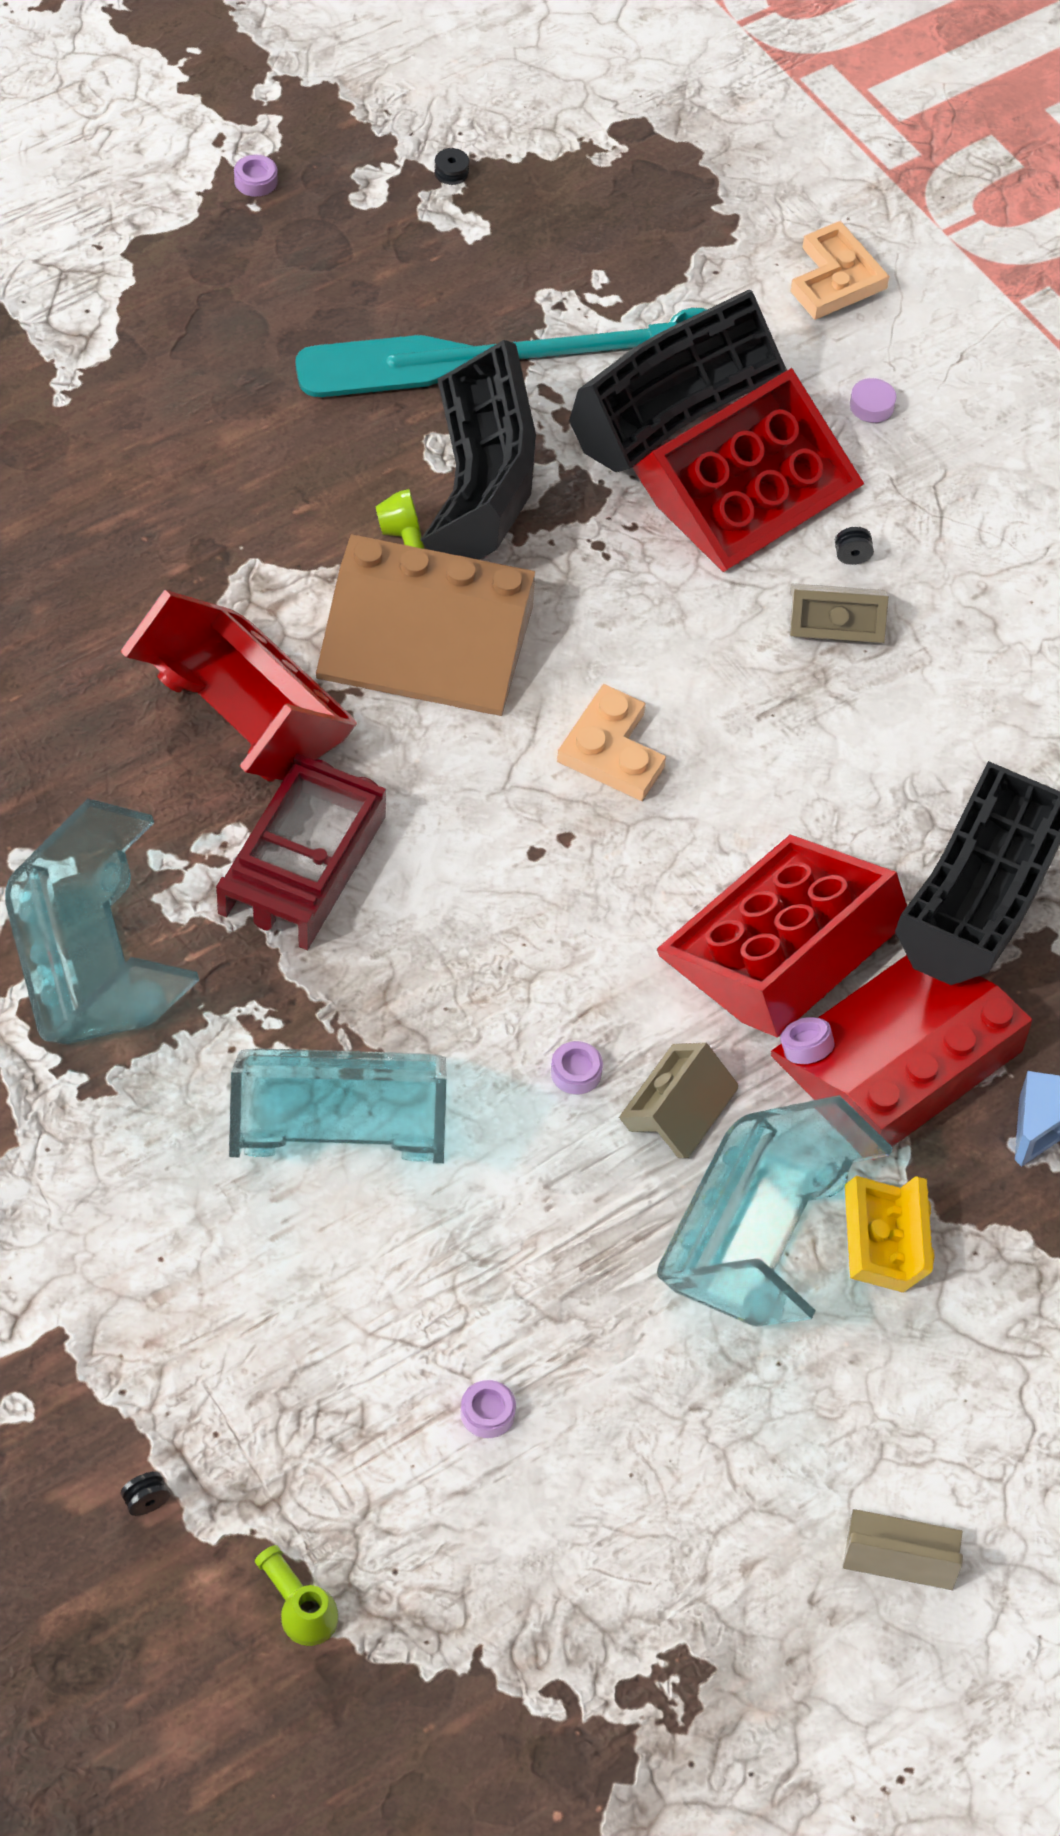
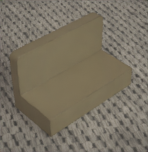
M791 584L790 636L876 643L885 642L889 596L884 590Z
M707 1043L672 1044L621 1113L619 1119L630 1132H658L678 1158H689L736 1093L739 1086Z
M853 1509L850 1517L843 1569L953 1591L963 1562V1554L960 1553L963 1531Z

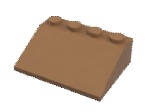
M351 534L337 577L317 665L316 679L502 716L533 608L535 571Z

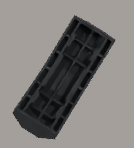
M748 289L658 333L628 351L579 388L569 422L583 453L614 472L630 469L682 427L702 415L759 388L787 371L753 291Z
M506 340L499 342L438 378L456 469L454 489L421 539V542L428 550L480 560L498 549L531 496L536 432L517 346L515 343Z
M990 761L987 762L942 856L931 875L902 912L895 929L913 969L949 985H954L990 972L1022 923L1060 846V791Z

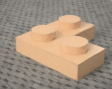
M841 221L804 236L803 249L819 268L792 279L790 292L814 320L887 289L889 275Z
M603 684L558 749L557 762L643 802L665 768L666 756L628 739L644 716L646 703Z

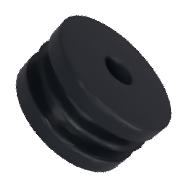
M446 148L439 151L435 156V177L447 185H457L464 182L469 175L468 155L457 148Z
M863 527L846 528L835 537L837 558L844 564L856 565L864 563L874 553L871 533Z
M157 1471L147 1472L133 1478L124 1485L120 1492L129 1513L133 1516L145 1515L158 1509L168 1501L171 1495L161 1473Z

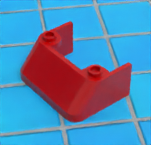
M164 590L120 651L127 658L153 664L160 671L157 675L158 679L171 690L181 693L183 689L198 693L252 744L248 750V755L240 767L246 773L259 775L270 782H274L275 779L284 780L294 764L296 754L313 760L319 759L345 741L357 725L355 719L261 630L241 614L226 607Z

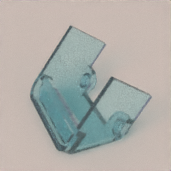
M88 798L12 873L5 890V904L37 1030L40 1037L45 1041L66 1045L147 1027L154 1023L199 981L196 971L131 957L125 963L110 907L129 887L131 873L125 851L154 824L153 816L150 814Z
M297 1049L240 1050L231 1071L229 1157L240 1158L242 1148H244V1155L269 1157L275 1155V1148L285 1146L287 1142L387 1144L391 1145L392 1149L401 1151V1159L433 1160V1163H444L446 1057L436 1054Z
M840 1095L750 1113L741 1117L727 1130L658 1265V1278L673 1292L753 1327L812 1319L816 1310L775 1272L777 1264L808 1201L832 1197L838 1194L847 1183V1174L853 1163L888 1157L893 1147Z

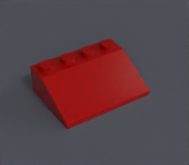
M793 368L788 369L652 451L632 467L655 505L722 572L727 571L864 485L863 480Z
M790 834L657 948L659 957L741 1023L778 1038L789 1024L801 1018L896 933L895 929L902 912L907 907V903L897 872Z
M905 955L818 1017L829 1023L835 1042L833 1050L825 1058L809 1064L793 1063L786 1058L782 1043L771 1050L770 1056L874 1161L1023 1052L1033 1019L998 985L987 979L977 976L954 985H949L913 969L907 955Z

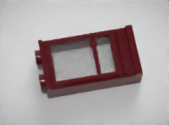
M296 754L294 764L225 877H221L216 885L218 914L227 918L238 900L253 906V922L262 930H271L276 921V916L298 925L299 947L308 951L386 817V788L378 786L369 778L356 777L335 769L323 760H313Z

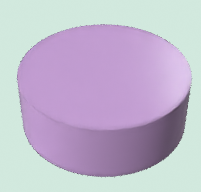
M248 155L241 158L235 164L234 183L241 193L258 197L267 195L276 188L278 182L277 166L270 158L263 155Z
M863 379L857 382L852 389L850 409L856 417L863 421L882 422L893 414L896 392L889 383L881 379Z
M815 1017L802 1018L792 1022L785 1028L780 1037L786 1058L797 1064L817 1062L829 1055L835 1045L829 1023Z
M572 1041L561 1045L554 1052L551 1062V1077L554 1084L562 1091L570 1094H585L592 1091L599 1084L602 1077V1057L595 1047L585 1042Z
M483 1380L472 1384L463 1394L461 1400V1419L466 1429L472 1434L482 1438H495L507 1432L514 1422L515 1398L511 1390L504 1384L493 1380Z

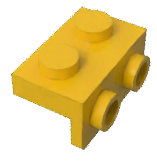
M855 1176L845 1184L850 1279L904 1293L933 1271L935 1253L931 1242V1203L928 1200L927 1180L915 1176L901 1188L860 1176Z

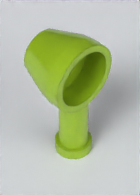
M410 489L399 491L375 506L383 535L400 536L403 538L404 545L424 549Z
M278 1545L268 1547L256 1557L255 1563L260 1570L266 1572L286 1600L281 1613L282 1626L286 1635L294 1642L304 1646H315L327 1641L334 1634L338 1624V1608L333 1597L326 1590L318 1586H303L282 1557L283 1552ZM306 1601H314L319 1604L320 1609L314 1613H306L300 1606Z

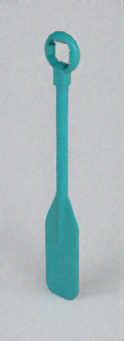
M695 307L684 309L672 316L670 322L649 324L646 329L512 343H515L517 346L520 360L634 348L658 333L707 309ZM413 335L315 345L299 351L296 356L295 365L301 390L313 397L406 389L434 385L438 383V378L496 344L472 346L425 335Z

